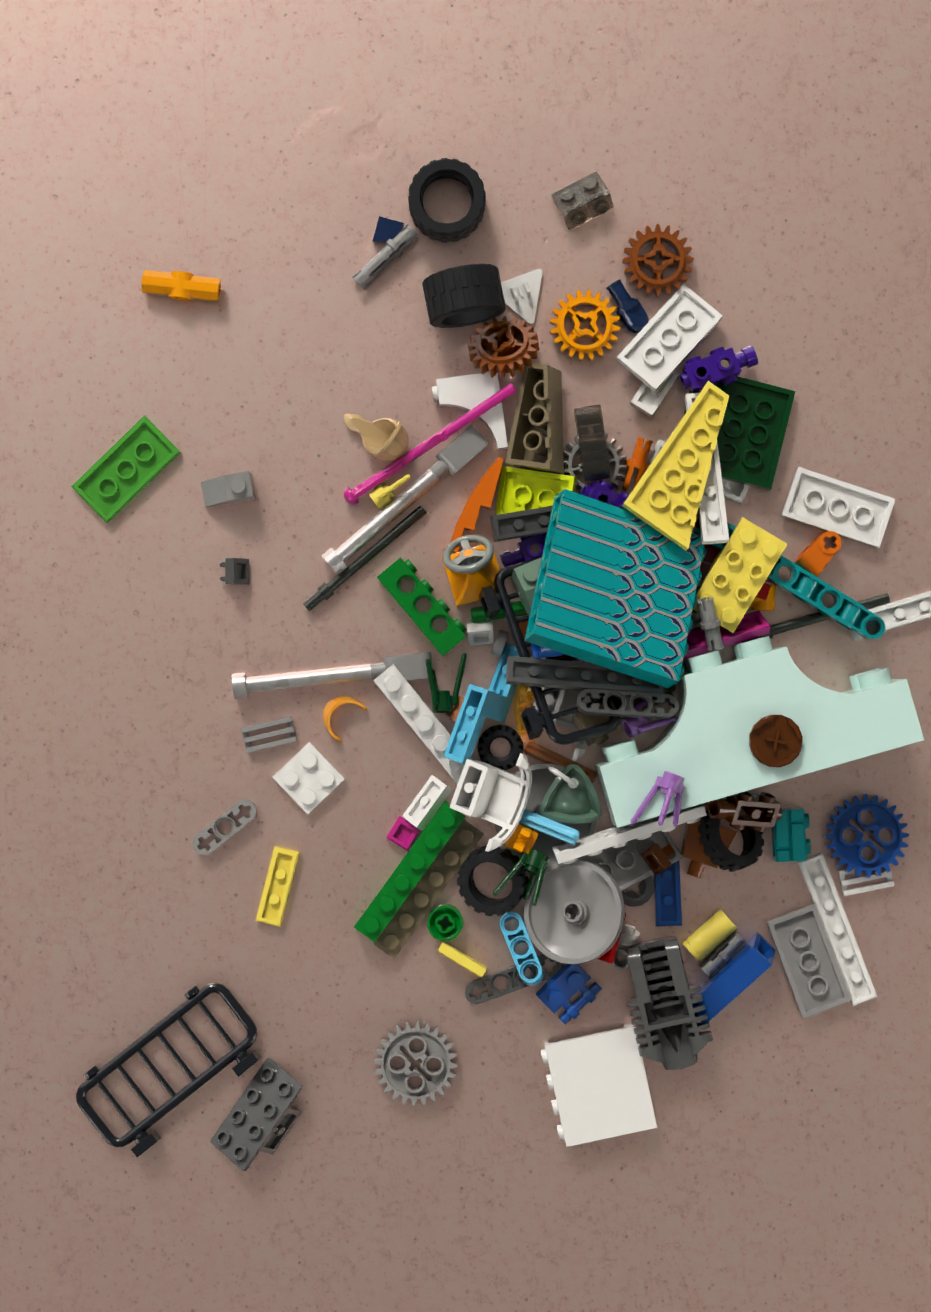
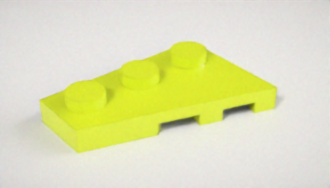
M502 466L495 515L553 506L554 497L563 489L576 491L578 477Z

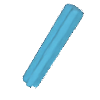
M524 810L519 822L520 824L571 845L578 842L580 835L578 830L529 810Z

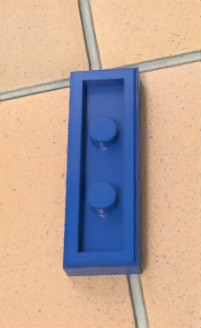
M679 860L659 874H654L656 927L682 926Z

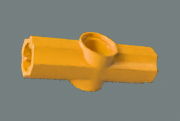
M144 270L141 292L165 295L171 299L182 301L199 299L219 302L221 279L194 276L192 273L183 271L166 273Z

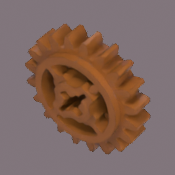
M657 224L654 232L651 231L649 226H646L645 235L637 231L636 238L638 240L629 239L628 243L633 248L624 249V253L630 257L624 258L622 263L630 265L624 270V274H633L629 279V283L638 281L637 291L645 286L646 295H649L651 290L655 289L656 296L659 297L661 289H664L667 295L671 293L670 286L678 290L680 288L678 280L686 283L688 278L683 273H691L692 268L686 264L692 263L694 258L686 256V254L691 252L692 247H683L687 238L678 240L679 230L671 235L670 226H667L664 232H661L660 225ZM653 242L652 250L649 253L638 256L639 250L644 245ZM663 242L669 244L677 255L666 251ZM655 255H659L660 260H664L660 266L656 265V261H652ZM678 265L676 272L672 276L663 279V273L666 268ZM639 266L649 269L653 279L644 275Z
M506 316L502 318V321L494 318L492 324L489 325L487 322H483L484 329L476 328V335H470L471 343L468 344L470 361L473 362L475 369L480 368L481 374L489 371L491 378L496 373H500L501 379L505 377V373H510L514 377L516 370L523 373V366H532L531 359L538 358L537 351L540 348L537 332H534L532 325L527 326L526 320L517 323V317H514L511 321H507Z

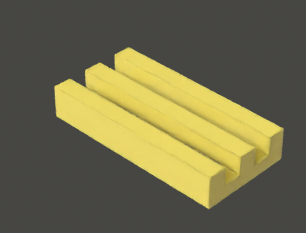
M442 941L438 947L439 953L478 977H483L487 970L485 965L445 941Z

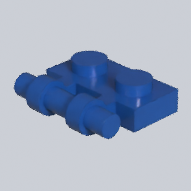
M565 964L535 994L554 1014L563 1007L565 1011L559 1016V1019L566 1025L572 1018L576 1019L580 1015L579 1011L588 1002L592 1003L597 998L596 995L602 988L596 982L587 988L585 984L591 979L590 975L579 964ZM577 991H580L582 995L571 1004L568 1000Z

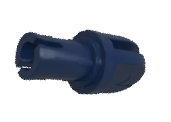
M619 279L606 289L618 306L616 313L629 332L639 333L648 323V315L639 300L630 297Z

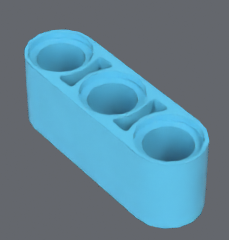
M507 912L500 919V928L522 981L526 985L536 986L543 980V969L522 918L515 912ZM509 920H517L519 927L515 931L506 930L505 926ZM519 943H526L529 949L526 954L518 955L515 953V947ZM527 968H537L538 975L534 979H527L524 976Z

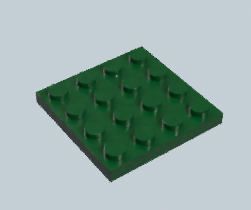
M703 369L697 370L698 376L703 377L706 375ZM736 376L737 381L730 385L715 384L716 387L729 395L723 422L717 437L722 479L770 491L795 391Z

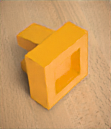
M518 824L504 846L521 854L523 852L528 854L539 833Z

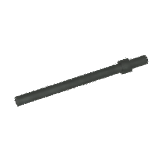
M421 505L348 565L343 572L336 575L327 584L324 582L317 588L318 591L304 602L303 605L310 612L324 599L328 600L334 595L333 591L423 517L426 511Z
M884 593L857 602L869 609L890 603L888 593ZM820 612L770 625L769 634L750 640L767 636L771 639L773 635L826 621L830 618Z

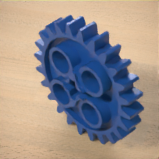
M867 794L863 795L862 801L855 795L852 798L853 804L848 800H844L843 805L845 809L836 806L835 810L838 816L829 815V818L834 823L825 825V828L831 830V834L825 835L824 838L830 839L832 842L826 846V849H834L835 851L830 858L839 857L840 860L837 866L846 864V873L855 869L856 877H859L861 872L864 871L865 877L870 878L872 870L877 877L881 876L880 868L885 872H890L889 863L897 866L899 863L895 857L902 858L905 856L900 851V848L908 847V844L902 842V838L909 836L908 833L902 832L907 823H899L898 821L902 818L903 814L895 815L893 813L897 807L896 805L887 808V799L878 803V795H875L871 801H869ZM862 811H867L871 814L872 822L869 825L861 822L860 814ZM852 819L853 821H855L856 825L863 832L870 831V839L877 845L881 846L884 849V852L881 853L870 840L863 841V833L856 827L852 826L849 823V820ZM845 829L851 830L854 833L855 838L852 843H847L843 840L842 833ZM881 829H886L890 832L891 839L888 843L882 842L879 839ZM864 847H868L873 851L871 861H865L862 858L861 851Z

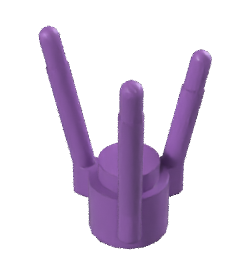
M641 700L634 706V709L639 711L647 703L645 700ZM626 717L622 719V726L627 736L632 738L647 730L676 722L677 717L657 720L651 723L645 718Z
M667 771L664 772L663 777L657 776L654 786L631 819V823L635 824L658 789L662 787L660 792L665 794L666 797L658 825H663L671 799L676 796L673 825L677 826L682 794L685 789L683 785L685 778Z

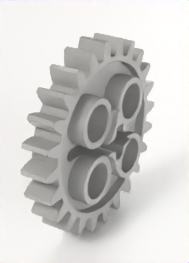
M407 1021L404 1030L399 1025H396L397 1033L393 1034L388 1031L387 1035L390 1040L381 1039L380 1041L385 1048L376 1049V1053L382 1056V1058L374 1060L375 1064L381 1065L380 1068L375 1070V1074H383L378 1083L388 1084L384 1092L387 1093L393 1090L392 1099L395 1100L401 1095L402 1104H405L407 1099L410 1098L413 1106H415L417 1099H421L423 1105H426V1097L428 1096L433 1101H436L435 1093L438 1092L444 1095L445 1092L442 1086L451 1087L452 1085L447 1078L456 1077V1073L450 1070L458 1065V1063L451 1061V1059L457 1056V1053L449 1052V1049L453 1047V1042L445 1044L444 1041L447 1038V1034L439 1037V1027L430 1031L429 1022H427L424 1028H420V1022L417 1021L415 1028H411L410 1023ZM413 1039H420L423 1041L424 1047L420 1051H414L409 1043ZM400 1046H404L414 1060L421 1059V1068L432 1077V1080H428L417 1066L411 1067V1059L400 1050ZM395 1056H400L404 1059L405 1065L401 1068H395L390 1060ZM431 1058H437L441 1062V1067L437 1070H431L427 1066V1061ZM413 1075L419 1076L422 1079V1084L419 1087L410 1086L408 1083L409 1077Z

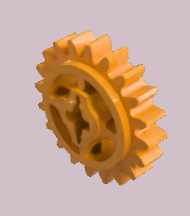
M590 289L587 290L584 297L580 290H577L576 298H573L568 293L566 296L568 303L559 300L558 305L561 310L553 309L552 311L558 317L550 319L549 322L556 326V328L550 330V334L558 335L553 343H563L560 352L562 353L569 349L570 359L575 353H578L579 361H582L584 354H587L589 360L592 361L594 352L599 357H603L602 348L610 351L612 347L608 341L616 342L618 339L612 334V332L620 331V327L613 325V323L620 320V317L611 315L615 312L616 306L607 308L610 299L607 298L601 302L600 292L594 298L591 297ZM590 306L594 309L590 312L582 313L574 308ZM566 315L571 319L574 327L569 336H567L564 329ZM601 315L605 321L604 335L599 332L596 321ZM580 321H582L583 323L589 321L590 330H588L587 328L581 330ZM581 338H589L590 340L593 339L596 343L580 345L576 341Z

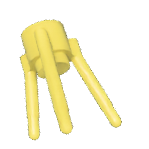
M409 474L391 486H388L386 483L389 479L387 478L369 492L371 499L379 510L394 500L392 499L395 497L393 491L410 479L411 476Z

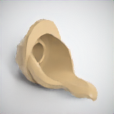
M347 413L344 415L347 427L362 436L364 448L373 454L375 459L393 461L400 458L408 448V435L402 426V422L391 418H382L369 422L357 414Z

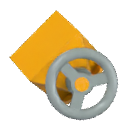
M465 535L453 540L445 548L442 560L456 606L460 607L480 601L479 594L482 588L492 586L494 593H496L494 579L500 570L491 541L480 535ZM474 542L482 545L472 548L469 543ZM462 546V551L452 554L457 547Z

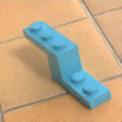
M505 643L488 690L469 684L443 757L465 765L466 760L471 759L485 717L501 723L505 722L518 686L506 684L508 656L519 657L515 645Z

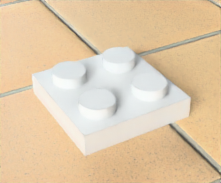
M311 742L272 777L307 814L345 779Z

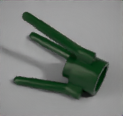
M463 653L452 696H450V691H438L435 670L432 669L430 659H426L433 713L453 712V705H459L458 695L467 658L466 653Z
M530 849L528 854L523 852L520 860L493 891V895L497 896L521 866L525 864L524 870L531 873L523 899H528L537 877L532 899V906H536L545 870L549 864L547 862L549 857L533 849Z

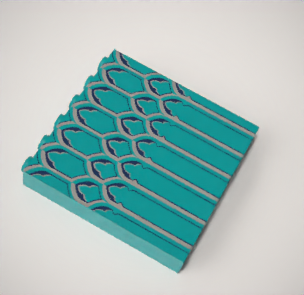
M563 489L554 497L524 641L666 688L678 683L684 674L682 663L689 647L687 636L693 625L691 615L692 609H694L697 603L696 588L702 577L700 566L706 555V548L702 545L701 536L692 533L689 549L685 551L630 511Z

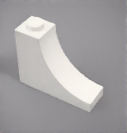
M490 372L436 379L437 386L432 387L434 402L439 401L440 408L452 407L467 412L500 391L498 373L491 378ZM502 402L478 417L492 433L497 451L508 450Z

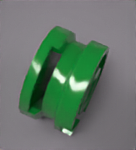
M440 904L430 911L427 927L435 939L450 941L460 934L463 927V917L455 906Z

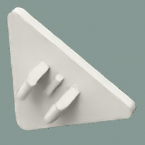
M536 269L501 282L505 305L530 325L535 321L543 273L541 269Z

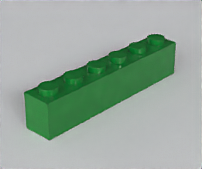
M447 801L443 802L356 922L354 928L374 943L466 817L465 814L449 808L450 803Z

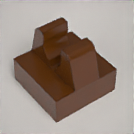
M656 843L640 855L653 873L657 875L672 865L668 857L675 853L670 844L661 849Z

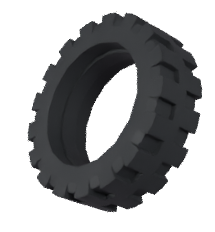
M706 810L707 815L701 817L698 833H701L699 841L704 846L703 851L705 855H709L711 858L710 861L714 865L718 864L722 870L729 869V872L741 870L756 863L759 860L757 857L763 853L761 848L764 846V839H762V834L764 833L756 831L750 826H745L744 830H740L743 838V851L741 855L732 853L721 839L719 831L721 819L711 818L708 810Z
M483 846L479 850H474L458 871L459 877L457 878V885H460L459 893L461 897L464 896L466 899L464 902L468 906L471 905L475 908V912H483L486 916H492L493 914L501 916L505 912L509 913L521 901L528 883V876H525V866L522 865L511 878L512 891L507 897L493 899L483 895L475 886L473 879L476 866L485 862L496 863L509 873L520 860L517 855L511 854L512 851L505 848L503 850L498 847L493 851L487 852L485 851L487 846Z

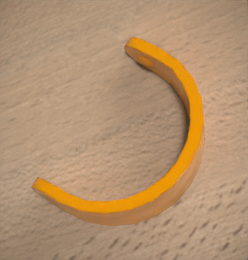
M338 696L331 699L323 710L324 726L339 742H341V739L332 732L330 727V717L333 711L344 703H355L365 711L368 709L361 702L350 696Z

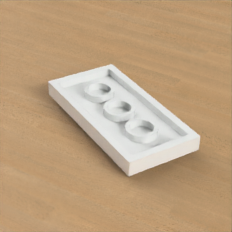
M683 284L617 356L616 361L656 392L722 320L723 315Z
M797 467L781 516L825 531H833L840 536L880 548L895 499Z

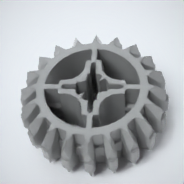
M586 431L583 432V441L577 435L574 436L575 446L570 442L566 443L570 453L563 451L564 457L567 458V461L564 460V466L566 467L564 475L575 476L574 474L585 473L591 477L592 482L599 483L601 480V470L614 465L613 475L607 483L614 486L617 490L621 487L615 480H625L626 476L620 474L619 471L628 470V466L620 465V462L627 460V456H618L623 447L619 446L616 449L612 447L617 442L615 438L610 443H607V433H604L600 440L598 439V431H594L593 439H589V434ZM592 445L604 448L611 457H598ZM585 447L586 461L572 467L573 456L578 450ZM590 458L601 464L596 469V477L595 473L591 472V469L584 468L589 465ZM577 479L576 488L582 491L585 484Z

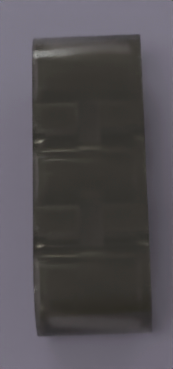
M600 404L574 408L584 482L610 479V466Z

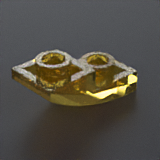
M517 685L515 691L514 716L519 736L527 735L521 715L524 711L523 709L533 706L531 700L534 697L530 686Z

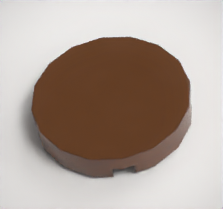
M768 715L760 718L753 725L749 734V747L752 755L760 763L769 767H783L791 764L799 756L803 736L799 726L792 719L783 715Z

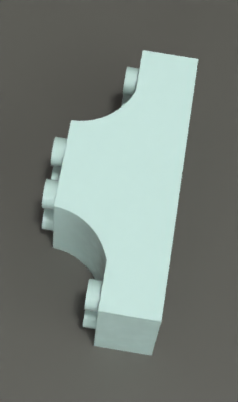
M769 636L733 645L737 659L724 663L721 661L719 650L685 659L684 664L687 673L683 674L682 679L677 683L679 708L673 716L677 717V721L669 723L663 733L645 749L638 751L635 740L631 741V739L601 747L605 760L594 763L610 821L617 828L632 824L631 819L654 786L657 776L663 777L665 771L685 778L683 782L685 789L682 794L680 808L682 810L923 741V733L907 679H891L888 668L880 670L877 668L849 676L852 690L842 693L832 691L806 677L792 660L787 646L773 648ZM768 715H783L792 719L799 726L803 736L802 747L799 756L791 764L783 767H769L760 763L752 755L749 747V734L753 725L760 718ZM662 787L658 789L637 822L660 816L666 797L665 794L660 792ZM676 796L675 798L672 797L667 814L674 812Z

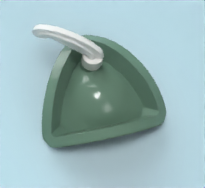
M577 764L568 765L562 772L549 766V771L555 774L557 778L548 789L540 806L541 815L553 821L571 824L589 823L598 820L602 814L601 804L597 792L586 773Z

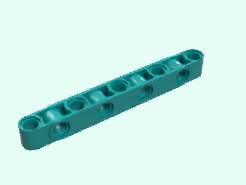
M727 522L730 538L736 527ZM694 526L692 532L701 536L700 527ZM726 543L710 545L721 551ZM782 555L767 577L776 586L866 639H877L885 632V623L879 616ZM782 566L787 567L790 571V577L786 581L781 580L778 576V571ZM826 593L830 594L834 600L833 605L829 608L825 607L822 603V598ZM870 620L874 621L877 625V630L872 635L866 630V625Z

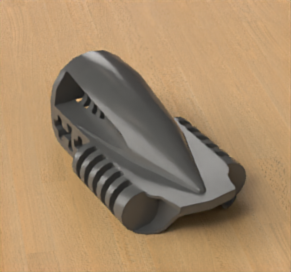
M676 936L662 937L628 947L626 950L637 998L627 1001L628 1007L639 1006L631 1009L629 1013L630 1016L641 1015L631 1021L632 1025H642L633 1029L634 1034H645L636 1038L637 1044L647 1043L638 1047L639 1055L661 1062L666 1070L684 1069L696 1064L697 1053L708 1042H711L713 1037L711 1031H702L710 1028L709 1022L699 1021L707 1019L708 1016L707 1013L696 1012L705 1010V1004L693 1005V1003L702 1001L703 995H691L700 992L701 987L700 985L689 986L678 938Z

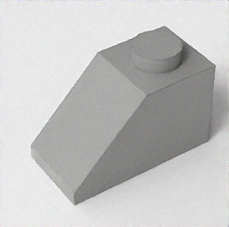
M249 471L222 475L201 482L205 507L256 499L252 474Z

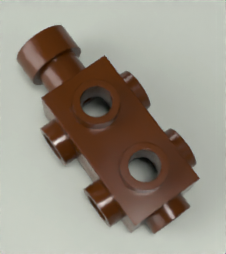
M745 791L727 796L726 799L720 798L710 801L708 813L713 819H725L729 822V826L734 829L744 830L745 826H750L756 831L764 832L766 827L774 828L775 822L781 819L782 808L780 807L781 804L775 800L776 797L770 793L761 792L760 795Z

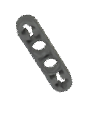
M584 689L579 693L575 701L578 711L586 715L659 720L672 718L679 708L677 699L670 694ZM586 695H588L591 701H599L600 696H603L602 709H599V703H593L590 708H587L586 703L581 702V700H584ZM617 697L621 701V708L611 710L607 705V699ZM635 699L645 700L647 710L644 712L636 711L633 707ZM652 699L655 700L654 705H662L664 701H668V705L673 708L668 713H664V708L656 707L654 713H651Z
M544 954L538 956L541 966L545 965L544 960L549 959L550 962H556L552 972L543 969L544 976L542 981L552 978L560 970V962L552 960ZM516 965L469 982L466 986L465 994L467 1000L472 1004H481L529 985H526L518 978V970ZM529 967L532 971L531 979H534L537 976L534 967ZM498 976L505 977L508 980L507 988L497 990L493 985L495 978ZM489 980L490 989L494 994L488 995V990L481 993V998L479 999L475 995L470 996L469 993L473 991V986L477 985L478 989L486 987L484 981Z

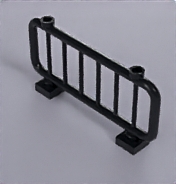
M539 558L501 569L494 579L496 593H494L492 586L482 588L479 594L487 620L496 618L502 607L519 657L531 658L527 647L531 646V643L524 641L518 624L528 621L529 616L516 618L510 600L518 598L519 595L517 592L508 595L504 581L507 577L512 576L514 568ZM567 656L557 660L572 661L578 658ZM530 686L539 713H537L535 706L524 709L521 715L529 740L540 737L545 727L549 738L561 745L572 744L608 733L618 726L621 718L610 716V719L605 723L569 734H560L555 727L553 719L579 712L578 709L575 707L551 714L544 695L564 689L549 688L542 690L541 687ZM610 697L607 699V705L611 710H618V705H621V701L617 697ZM602 699L599 701L586 704V707L590 708L591 704L593 703H599L601 705Z
M209 983L200 989L194 986L184 994L187 1000L103 1067L98 1069L94 1066L83 1075L86 1080L78 1087L76 1102L81 1111L109 1145L124 1147L135 1141L137 1145L131 1150L136 1157H139L161 1139L156 1130L148 1134L147 1129L234 1060L237 1065L232 1069L239 1077L261 1059L256 1050L251 1054L247 1052L256 1041L257 1027L224 985ZM209 994H219L246 1028L247 1036L239 1044L235 1045L202 1002ZM197 1004L232 1048L217 1061H215L182 1018L184 1014ZM177 1020L212 1064L197 1077L194 1076L162 1034L164 1030ZM157 1036L192 1080L177 1093L173 1091L142 1051V1048ZM135 1053L141 1056L172 1096L157 1109L152 1106L122 1067V1064ZM115 1069L120 1071L151 1111V1114L136 1126L101 1082ZM95 1085L99 1086L130 1126L131 1130L122 1137L114 1136L88 1103L86 1094Z

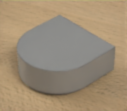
M502 629L499 630L491 651L492 654L501 656L509 632Z

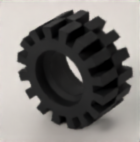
M506 725L489 727L480 736L477 746L478 755L482 762L504 771L516 766L520 753L523 754L524 751L523 741L519 733ZM496 738H505L510 743L511 749L506 757L497 758L491 753L490 746Z

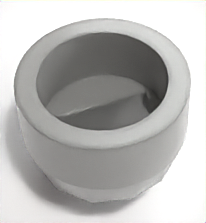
M627 948L617 949L612 964L615 968L622 970L629 967L628 958L618 960V956H627Z

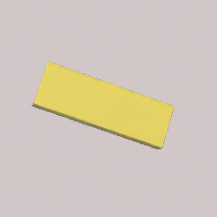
M274 846L256 921L281 927L300 852Z

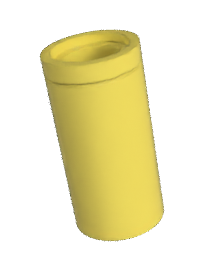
M720 909L682 944L700 962L731 935L737 927Z

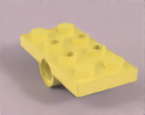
M741 518L728 543L725 544L713 561L707 576L695 594L697 595V600L706 597V600L708 597L714 598L716 615L721 621L720 626L734 633L786 548L787 543L747 519ZM696 603L693 610L700 613L699 606Z

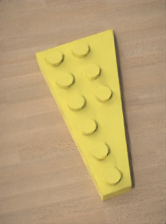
M709 381L700 391L622 505L685 551L689 549L692 530L697 519L696 515L704 493L711 459L716 448L718 433L729 399L728 394Z

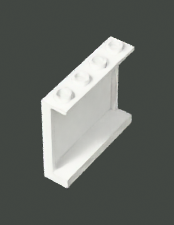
M632 1023L624 1025V1028L553 1043L544 1042L545 1049L541 1050L543 1064H549L551 1074L546 1075L549 1090L554 1089L556 1099L551 1100L554 1116L560 1115L561 1125L556 1126L559 1140H565L566 1147L657 1128L644 1062L638 1051L640 1044L636 1042L638 1035L634 1034L633 1030L636 1026L632 1025Z

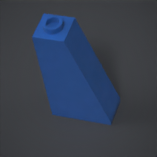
M758 932L701 987L700 992L694 994L703 995L702 1001L693 1003V1005L705 1004V1010L696 1012L707 1013L708 1018L701 1022H709L772 966L775 949Z

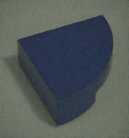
M379 216L373 243H385L389 238L392 240L402 231L404 223Z

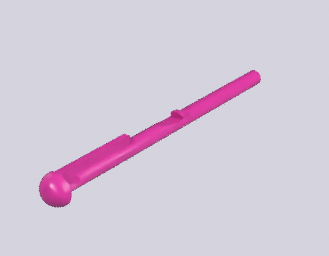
M510 383L354 489L348 486L344 491L345 500L349 504H358L360 496L439 443L447 440L451 435L517 392V390Z

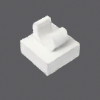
M470 617V623L467 624L469 646L494 644L492 621L473 623Z

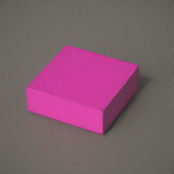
M399 816L386 838L408 851L421 830Z

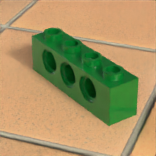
M400 557L377 578L440 654L444 656L466 638L463 632L467 629L458 618L454 621L447 614L450 608L441 598L437 601L432 596L431 592L434 589L424 578L420 581L414 573L418 570L411 561L407 559L404 562ZM404 579L414 581L415 587L412 592L404 593L401 591L400 583ZM426 598L431 602V609L426 613H421L416 608L418 600ZM443 618L447 621L448 627L444 632L439 633L433 629L435 619Z

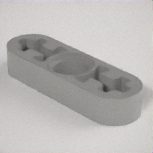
M241 800L195 836L193 840L194 850L200 855H208L215 851L256 817V805L250 800ZM241 805L244 807L250 806L251 810L249 813L251 816L249 818L247 816L241 817L238 821L242 824L238 827L236 821L229 814L233 812V815L236 816L241 812ZM222 820H228L232 824V831L228 835H223L218 830V824ZM213 828L214 834L221 841L218 843L215 838L209 843L211 847L209 850L207 848L201 849L199 847L201 844L200 837L204 839L210 837L212 833L209 830Z

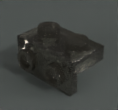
M597 171L551 194L569 230L582 225L598 215L606 213L614 207L610 192Z

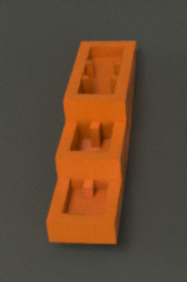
M498 457L477 484L458 519L450 543L462 537L464 529L474 532L480 508L491 510L504 458ZM457 547L452 553H457L459 551V547Z

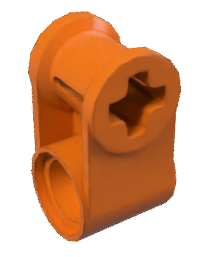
M833 531L820 533L802 551L794 563L817 577L839 551L842 544L841 537ZM832 537L831 543L834 546L832 548H824L825 541L823 539Z

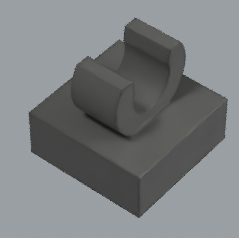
M225 558V562L220 563V567H226V576L220 577L221 581L226 582V584L235 585L249 584V559Z

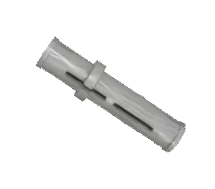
M407 224L392 240L389 238L386 241L387 245L352 278L364 289L397 256L401 257L403 255L402 251L419 235Z

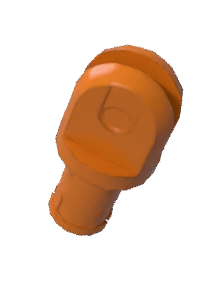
M637 437L632 458L625 460L624 465L628 466L626 478L622 486L624 491L627 492L634 469L638 471L632 490L643 476L644 471L647 470L648 464L646 461L653 441L647 439L642 449L645 438Z

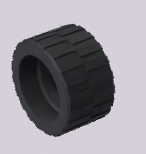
M441 158L440 160H433L420 168V171L414 175L413 181L410 184L408 196L410 215L415 226L420 229V232L434 241L438 240L447 243L457 242L462 238L465 239L478 228L484 216L486 193L483 181L479 178L475 169L473 170L469 164L463 163L458 159ZM455 179L468 188L471 195V207L467 215L461 220L453 223H440L430 218L423 206L424 192L430 184L437 180Z
M469 264L448 268L430 275L422 282L429 322L434 327L454 328L474 325L494 319L506 310L498 267L492 264Z

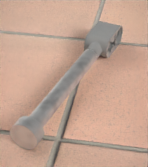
M473 425L468 427L436 455L439 461L337 550L334 551L330 548L322 557L339 575L348 567L345 564L347 560L448 472L453 476L489 443Z
M431 652L382 657L383 663L246 677L245 673L232 674L234 699L248 698V693L375 679L393 664L407 681L428 678L426 659H430L432 666Z

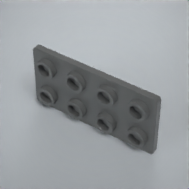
M267 1058L210 1142L240 1170L247 1171L260 1151L269 1154L275 1153L302 1112L292 1104L302 1091L303 1085L275 1061Z

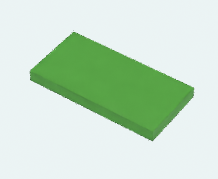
M144 415L71 487L106 523H109L181 452Z

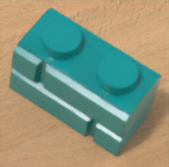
M803 808L782 809L781 819L776 821L774 828H772L773 861H806V854H811L810 839H806L805 829L810 827L809 814L804 813Z

